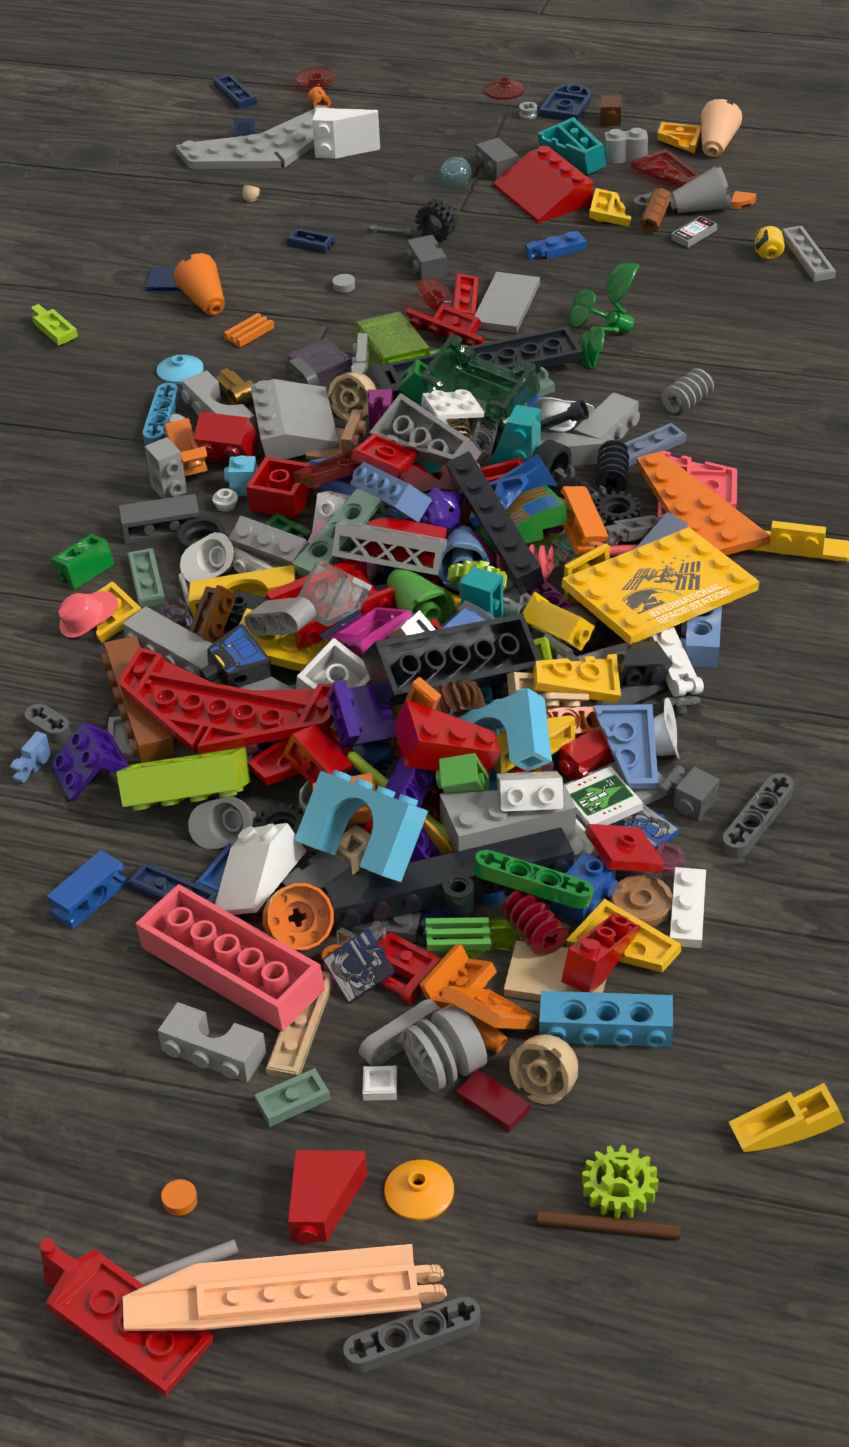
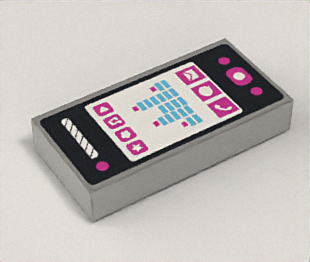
M700 216L671 234V240L689 248L717 231V223Z

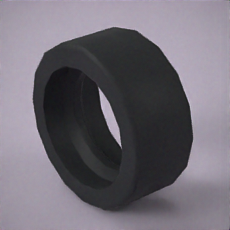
M551 439L544 441L539 445L533 456L539 455L555 481V470L558 468L563 469L564 474L567 475V467L572 462V453L566 445ZM547 485L550 489L554 490V486Z
M197 517L183 523L177 530L178 549L181 556L188 547L194 544V542L190 541L195 538L206 537L215 532L226 535L223 523L210 517Z

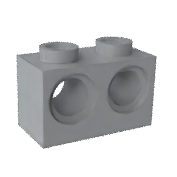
M167 437L146 445L145 452L151 487L162 499L177 497L187 493L181 451Z

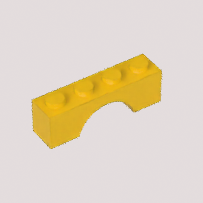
M288 565L190 582L188 602L194 617L206 586L216 588L217 585H220L232 593L237 590L266 597L265 592L299 578L294 566Z

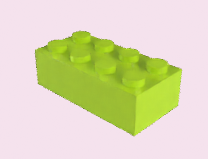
M245 747L132 764L116 772L122 807L132 806L133 810L150 808L151 805L157 804L159 801H161L162 806L178 804L181 800L187 799L186 797H190V802L206 800L208 796L215 795V793H219V797L233 796L237 792L243 791V786L251 782Z

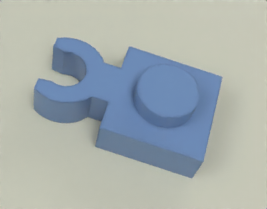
M36 731L22 747V756L19 759H15L10 766L12 770L17 771L13 776V780L24 783L31 772L36 773L48 761L51 753L46 734Z

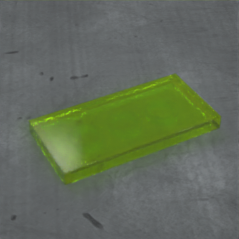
M400 311L357 321V329L360 333L367 334L368 343L384 364L430 355V347Z

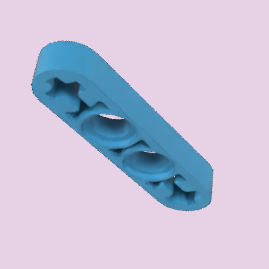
M164 383L156 389L143 429L145 445L165 438L163 432L164 424H166L171 415L175 414L179 401L178 387L174 383Z

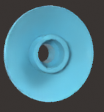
M175 355L159 363L157 375L164 382L182 384V380L203 372L204 367L202 361L197 357Z

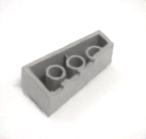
M402 393L398 395L369 432L371 435L376 433L419 453L418 458L443 466L446 462L470 451L475 461L482 454L469 438Z
M563 786V808L549 810L502 811L499 790L440 794V820L454 852L560 827L565 835L575 833L576 806L566 786Z

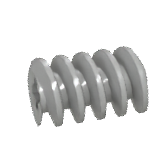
M699 368L692 369L663 390L661 397L663 405L670 413H684L700 402L701 399L711 394L714 390V383L710 375Z

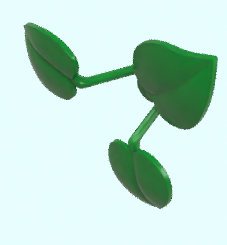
M619 264L611 271L606 283V290L609 292L608 299L618 310H612L605 314L593 309L596 295L588 289L580 291L575 296L569 313V321L572 326L576 328L582 327L587 322L590 312L606 318V323L609 326L591 327L589 332H584L579 338L578 344L583 350V359L579 361L584 366L596 369L597 358L604 343V331L627 334L633 328L634 318L626 314L627 310L623 309L617 302L627 292L640 266L639 264Z

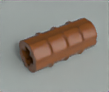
M654 189L648 199V204L645 206V211L642 213L640 226L645 232H657L663 221L671 199V195L666 189Z

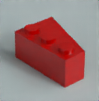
M407 699L393 725L405 766L409 768L438 771L440 770L439 759L475 753L489 775L501 754L494 731Z

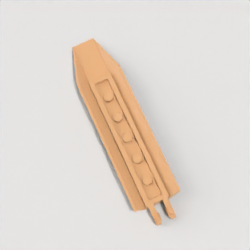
M412 1244L197 1263L123 1296L124 1331L208 1330L421 1309L420 1302L424 1304L440 1302L447 1296L443 1285L429 1284L430 1282L440 1281L444 1276L440 1265L414 1266Z

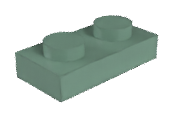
M315 1068L254 1095L255 1102L269 1127L331 1100L330 1092Z

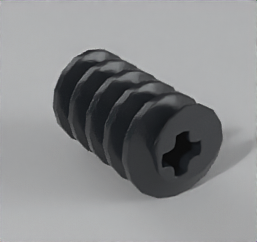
M609 440L604 442L598 450L596 484L598 488L600 485L603 486L607 494H611V491H615L618 494L627 487L629 453L628 446L618 440Z

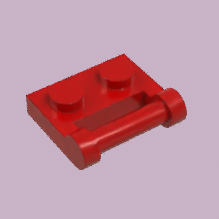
M389 932L375 947L380 949V951L375 953L381 962L382 960L379 955L382 953L392 971L410 981L406 985L387 975L377 984L400 995L402 1001L411 1005L416 1001L419 992L422 990L420 983L442 959ZM369 954V955L364 959V961L366 962V964L369 963L368 960H369V958L372 956V954H371V955ZM377 966L371 970L374 977L376 976ZM368 970L364 971L362 979L366 978Z

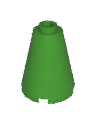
M397 568L389 575L387 585L388 588L392 587L394 589V600L398 609L410 610L412 615L420 610L428 621L436 618L440 625L447 618L449 619L454 615L455 602L447 591L412 570Z

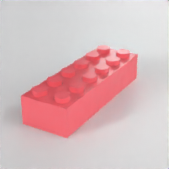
M179 884L135 923L143 949L282 1032L325 990L319 963Z

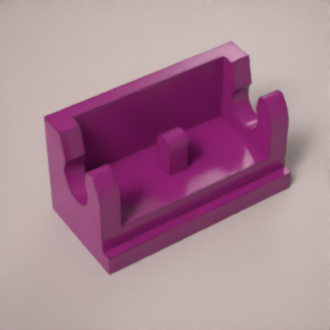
M392 389L367 390L370 431L393 403Z

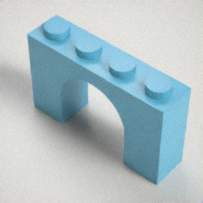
M529 688L519 689L510 696L496 699L489 705L470 710L467 714L458 717L492 731L505 727L510 762L527 772L552 762L545 698Z
M334 770L333 775L320 771L294 840L335 855L346 825L352 815L360 808L369 806L373 815V830L359 867L401 882L428 811L416 807L418 800L400 794L398 800L394 798L396 792L378 786L377 790L374 791L372 790L373 784L356 778L355 782L352 783L350 782L352 776Z

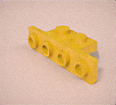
M773 521L771 531H766L771 535L770 544L748 549L833 561H849V541L825 538L826 527Z

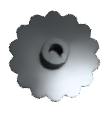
M696 696L668 697L671 704L675 705L676 713H687V705L701 702V698ZM663 698V699L661 700V704H663V705H664L665 698Z

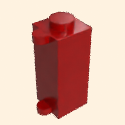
M600 726L560 747L559 769L572 780L582 779L588 776V773L615 762Z

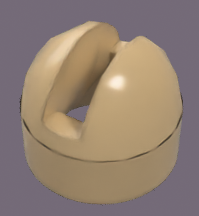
M244 185L242 191L243 198L247 202H255L259 197L260 189L255 186Z

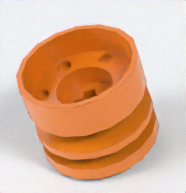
M294 883L277 890L267 900L262 912V925L265 933L296 951L308 950L319 945L329 935L334 923V910L329 898L320 888L308 883ZM293 909H296L297 914L303 915V920L298 923L299 927H296L295 922H289L288 916L293 915Z

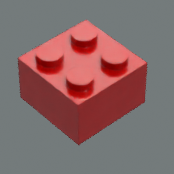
M200 411L193 439L199 448L205 446L207 452L206 459L208 461L221 463V461L229 462L230 457L255 456L259 436L248 417Z
M266 456L246 486L249 510L269 515L279 514L285 518L297 519L316 487L309 486L310 464Z

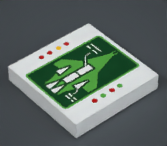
M611 766L565 785L576 806V815L586 826L588 824L610 825L643 810V802Z

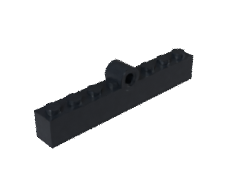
M560 827L408 863L401 882L374 872H368L324 883L325 895L329 898L334 910L333 925L336 931L437 906H443L444 913L451 918H466L474 910L475 897L512 889L484 880L474 874L472 869L477 852L491 850L566 873L574 864V851ZM515 872L512 873V874H515V875H517V876H524V875H522V874H520V873H515Z

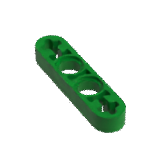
M481 850L475 855L472 870L479 878L573 908H586L591 903L594 888L591 883L584 879L491 850ZM514 872H515V873H520V874H522V875H524V876H517V875L512 874V873H514ZM542 882H548L553 884L554 886L546 885Z

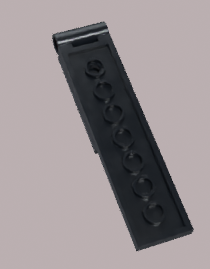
M565 326L382 365L373 364L367 369L366 375L373 381L377 390L392 389L393 402L400 393L415 402L400 391L398 385L403 380L402 375L416 359H419L453 384L455 392L460 389L473 391L492 387L493 378L496 377L501 378L515 373H525L540 367L548 368L562 363H572L573 361L583 359V350L569 328Z

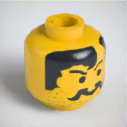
M766 226L755 234V251L760 258L775 259L783 253L785 244L780 229L774 226Z

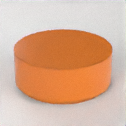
M178 1179L171 1181L162 1190L163 1207L171 1215H186L197 1205L196 1189L187 1180Z

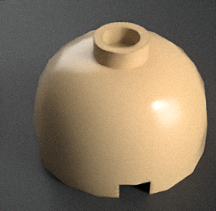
M348 372L336 377L330 384L328 397H331L333 403L330 405L333 412L347 422L352 410H362L363 418L369 415L367 390H377L373 381L359 372Z
M546 1034L537 1035L522 1043L511 1056L510 1074L518 1089L523 1087L526 1092L532 1094L527 1098L533 1102L544 1105L556 1104L573 1088L578 1078V1060L574 1050L561 1038Z

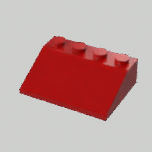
M541 146L536 150L528 152L494 182V187L537 223L588 207L593 201V181L549 146Z

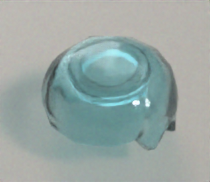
M450 157L440 167V177L443 182L449 185L460 182L467 183L469 176L473 177L469 162L461 157Z

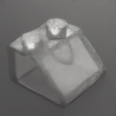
M317 558L298 597L308 599L316 610L314 620L328 627L352 615V613H356L355 611H360L372 585Z

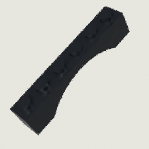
M470 451L446 462L451 482L457 492L463 495V500L483 526L520 596L543 585L544 579L541 566Z

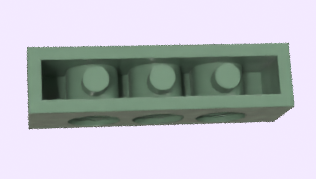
M357 488L345 500L335 515L329 519L322 530L313 537L303 552L296 557L293 566L298 578H303L347 560L346 558L332 556L336 523L343 520L367 524L377 518L388 517L382 499ZM341 536V551L351 552L357 548L351 537Z

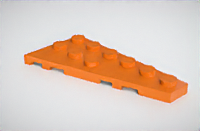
M662 452L637 457L636 465L664 511L687 522L692 530L723 554L730 555L770 544L771 535Z

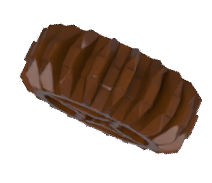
M458 680L433 688L441 695L436 710L453 717H461L470 710L485 706L483 694L476 681Z

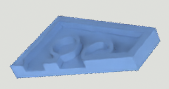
M652 704L595 705L593 712L624 782L631 789L657 788L658 773Z

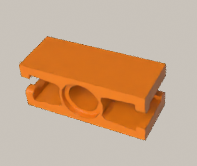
M563 486L560 492L564 495L565 499L559 497L566 504L567 524H563V528L575 554H584L600 546L596 541H606L609 536L586 486Z

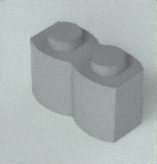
M632 128L628 131L612 129L605 132L604 154L606 163L618 164L647 161L648 135L646 130Z

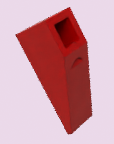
M610 915L568 949L561 982L581 992H593L605 982L639 932L641 926L631 922L625 916Z

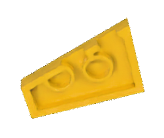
M617 654L607 655L606 659H595L594 656L584 657L583 661L573 662L567 658L536 661L533 667L534 690L553 693L589 694V699L618 703L620 699Z
M606 899L594 909L566 940V947L570 948L610 915L615 914L625 916L631 922L641 926L619 962L663 973L681 952L680 943Z

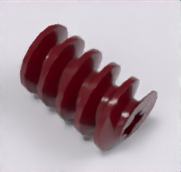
M515 890L507 898L502 909L503 916L535 954L539 956L548 955L561 948L567 938V929L562 927L559 919L555 918L552 911L548 910L546 904L542 903L538 896Z

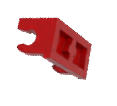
M316 724L293 733L283 752V755L312 786L313 783L317 782L320 771L333 775L334 770L347 773L353 766L348 758Z

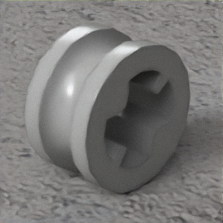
M523 102L519 105L520 118L531 120L537 117L536 103Z

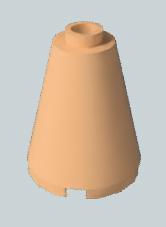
M714 99L709 101L701 112L702 150L707 156H720L742 123V112L736 104L733 103L731 105L725 99Z

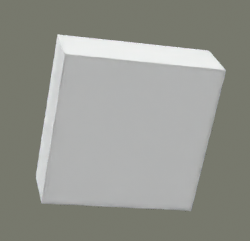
M363 1066V1101L397 1100V1066Z

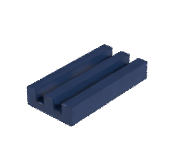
M296 228L288 236L286 242L287 246L326 254L328 252L327 249L330 250L331 245L335 244V236Z

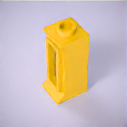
M535 591L523 611L525 620L528 624H531V627L545 634L550 633L559 641L582 651L584 645L590 639L595 627L581 616H577L549 603L548 600Z

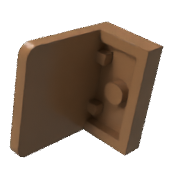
M352 410L345 429L336 428L340 446L305 452L306 459L317 460L336 456L352 457L353 450L361 444L367 430V422L363 421L362 410Z

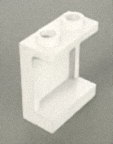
M557 771L496 774L497 790L500 791L502 811L563 808L562 777Z

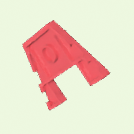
M661 451L736 509L737 469L707 461L703 465L691 462V457L682 455L680 459L670 456L671 452ZM658 502L657 518L661 519L666 512Z

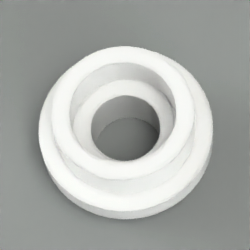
M221 489L213 495V504L220 511H231L236 507L238 495L233 490Z

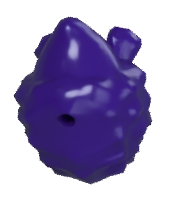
M432 488L430 493L425 494L432 501L419 523L447 528V533L449 530H453L455 526L460 525V508L463 500L461 493Z

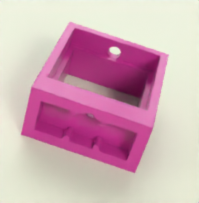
M376 607L327 639L328 642L333 638L363 660L362 654L375 641L390 639L387 635L412 614L410 610Z

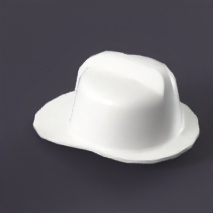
M544 397L536 400L535 406L541 409V420L567 411L571 403L576 401ZM586 403L589 415L594 412V407ZM569 420L551 427L549 430L566 432L571 430L577 421Z
M215 532L209 534L185 550L180 562L181 573L184 574L185 579L189 582L216 578L233 568V554L236 547L232 546L230 539L223 533Z
M667 697L664 701V712L653 718L656 755L660 757L676 755L679 760L676 719L671 701Z

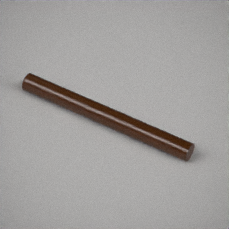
M538 1210L537 1217L538 1225L680 1240L681 1225L543 1210Z

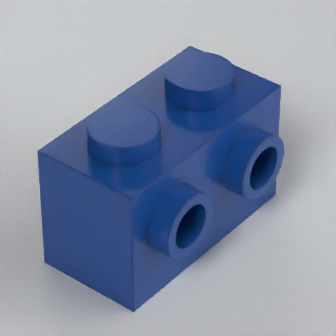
M583 852L565 874L584 879L592 884L594 892L590 905L586 908L578 909L551 901V911L581 925L604 899L610 898L611 894L615 893L618 885L617 880H615L616 870L608 869L603 860Z

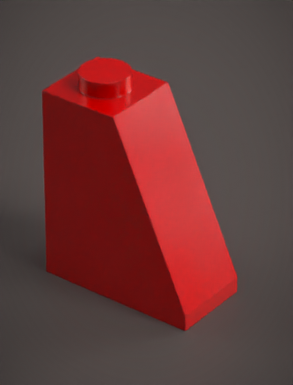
M296 1150L288 1220L292 1242L304 1244L327 1242L367 1177L365 1151Z

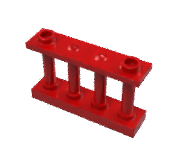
M347 559L265 592L266 601L303 597L308 599L315 607L319 616L295 633L296 647L299 650L327 639L376 607L395 609L394 589L389 587L378 592L368 581L367 562ZM358 585L367 597L354 602L345 590ZM334 595L343 606L330 611L321 600ZM337 623H339L338 626H336L335 628H333V629L331 630V627H333L334 625H337ZM328 629H330L329 632H327L326 634H324L323 636H321L322 633H324L325 631H327Z

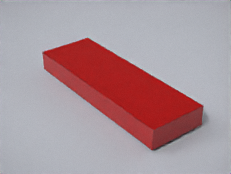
M456 274L452 308L475 316L478 277Z

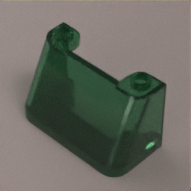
M453 334L449 336L421 376L426 393L436 390L455 392L460 389L471 392L483 409L484 415L489 416L495 421H505L510 417L516 405L525 406L540 391L535 364L524 361L521 366L515 365L512 370L476 357L475 351L472 348H469L467 351L460 344L462 337Z

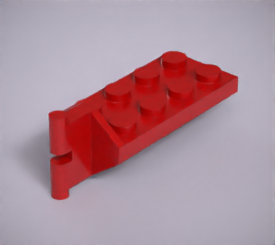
M46 1238L40 1242L44 1283L49 1287H54L46 1301L47 1309L164 1397L172 1391L213 1343V1334L207 1330L124 1331L123 1296L145 1287V1285L97 1250L73 1259L55 1246L52 1239Z

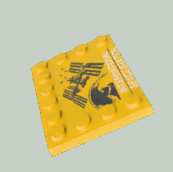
M688 527L562 578L561 587L631 645L633 642L641 641L758 590L759 581Z

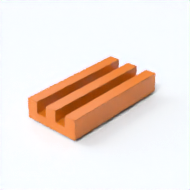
M257 313L225 331L224 336L227 341L241 348L274 328V321H268L265 316L261 318V314Z

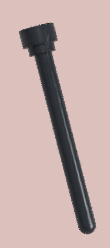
M578 400L571 403L567 411L541 420V431L569 420L581 422L588 419L589 410L583 400ZM501 436L495 438L492 450L497 448Z

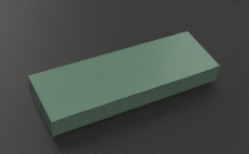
M153 548L127 553L138 605L144 608L145 606L152 607L166 604Z

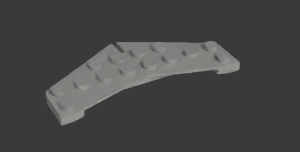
M326 105L316 106L313 110L260 134L197 142L185 141L183 144L176 145L177 154L192 169L281 168V163L286 167L314 147L312 119L317 108L328 107Z

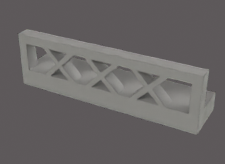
M342 520L336 523L332 556L438 575L442 552L446 550L447 539ZM341 536L351 537L357 548L351 552L341 551ZM359 539H363V540H366V541L361 544V542L359 541ZM370 541L378 542L384 552L378 557L370 556L364 548ZM385 544H390V545H393V546H391V547L388 549ZM397 546H401L406 549L411 557L404 562L397 561L390 551ZM360 549L362 554H357L355 552H357ZM412 549H418L419 551L414 553ZM423 551L434 552L433 567L423 566L417 555ZM387 555L389 559H384L381 557ZM413 559L416 564L408 562Z

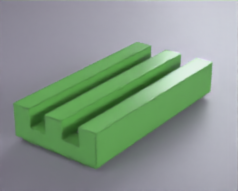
M489 917L425 918L427 951H450L456 944L462 945L464 950H490ZM451 937V939H433V938ZM464 937H482V939H463V938H464Z

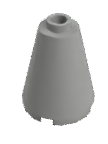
M719 165L714 166L673 191L669 202L672 211L688 213L730 208L732 205L731 196L727 193L728 184L722 168Z

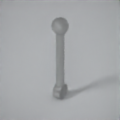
M179 573L178 578L186 601L185 610L192 612L188 602L189 592L183 573Z

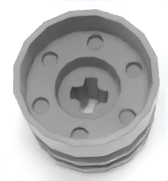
M450 1004L433 1013L431 1022L427 1019H421L416 1025H410L402 1031L403 1046L411 1066L423 1084L433 1092L443 1089L446 1084L454 1083L457 1079V1072L460 1075L467 1076L484 1067L487 1063L485 1045L476 1025L466 1011L454 1004Z

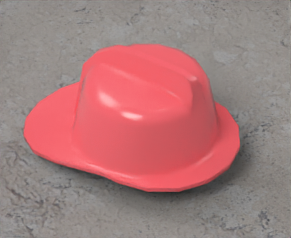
M106 591L94 592L92 594L75 593L68 596L58 610V615L61 618L59 625L61 633L67 638H77L107 620L117 609L118 601L116 596Z

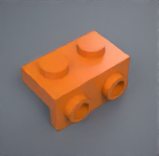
M456 944L420 983V987L426 999L433 1000L442 1009L452 1004L441 998L445 987L457 986L483 989L497 971L492 962L469 959L463 946Z

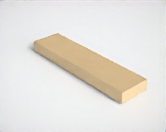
M322 971L325 990L283 1032L280 1030L266 1067L267 1075L291 1079L301 1074L335 980L332 973Z

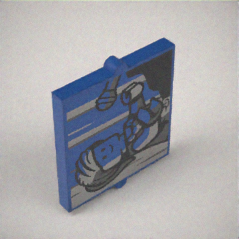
M643 804V810L625 817L613 825L641 828L655 850H658L678 835L680 831L678 827L666 820L663 814L656 813L645 804Z

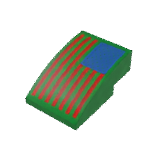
M547 485L520 493L506 509L526 543L542 540L543 529L567 524L566 504ZM476 526V533L495 552L496 550L483 526Z

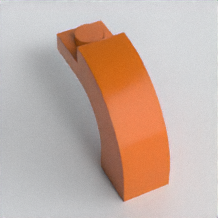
M189 418L164 424L163 432L165 438L167 437L181 451L184 475L189 476L206 472L205 460L207 452L205 446L198 448L194 441Z

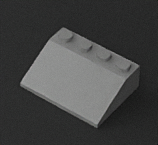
M277 379L262 380L250 385L265 456L289 459L305 455V452L340 446L326 387Z

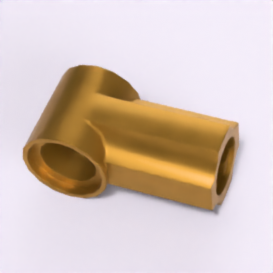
M228 368L220 371L216 380L219 382V388L227 394L231 405H246L253 402L250 385L254 383L251 380H242L234 371H230Z

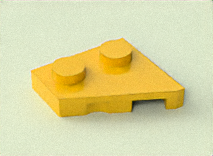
M595 189L588 218L598 222H609L627 227L630 226L631 216H626V208L620 202V197L616 192Z

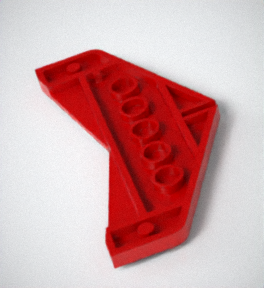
M138 647L119 678L123 694L190 751L195 753L198 748L199 755L290 738L293 733L315 724L321 731H325L334 721L327 698V693L333 683L318 684L315 689L248 690L212 683L163 660L162 654Z

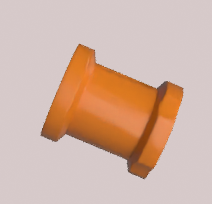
M314 87L309 91L308 99L314 108L325 105L330 108L331 100L321 87Z

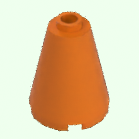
M204 253L190 255L191 259L186 262L183 259L175 268L173 274L175 283L207 315H217L224 309L225 300L216 263L210 255Z

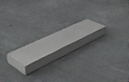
M803 226L781 229L785 243L814 282L835 278V269Z

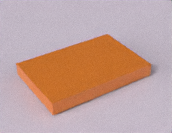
M448 986L445 987L441 998L494 1028L535 1030L540 1021L538 1016L489 989Z

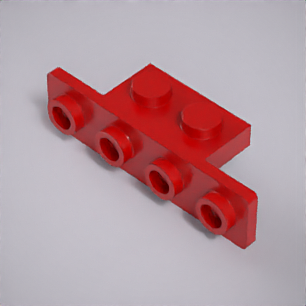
M444 304L440 306L434 317L410 308L406 310V314L410 319L409 322L415 328H425L433 335L445 336L456 344L460 342L467 346H474L485 343L481 336L475 334L482 324L478 317Z

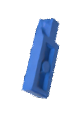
M570 231L563 235L552 236L544 240L525 244V256L528 260L540 257L551 259L585 250L587 248V241L578 231Z

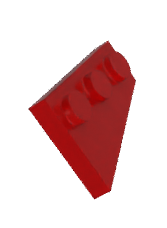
M331 727L322 731L346 757L350 752H354L353 747L342 749L338 733ZM290 738L281 739L248 761L249 769L265 785L301 774L283 755Z

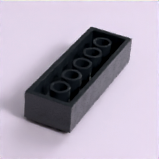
M523 613L375 641L362 654L380 708L404 704L413 681L418 677L422 678L432 688L458 680L476 681L478 687L482 688L506 683L507 674L513 672L533 673L535 662L541 661Z

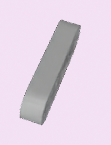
M431 999L419 1003L368 1036L360 1045V1056L370 1066L381 1065L404 1050L402 1042V1031L404 1028L416 1025L421 1019H427L431 1022L433 1013L441 1008Z

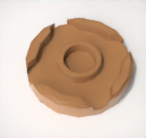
M634 875L618 882L615 893L611 894V903L651 927H655L666 921L672 913L673 895L670 888L662 880L655 877L654 880L647 879L646 875Z

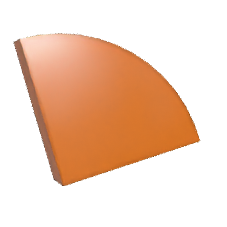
M735 191L730 209H741V206L746 204L751 206L756 201V194Z

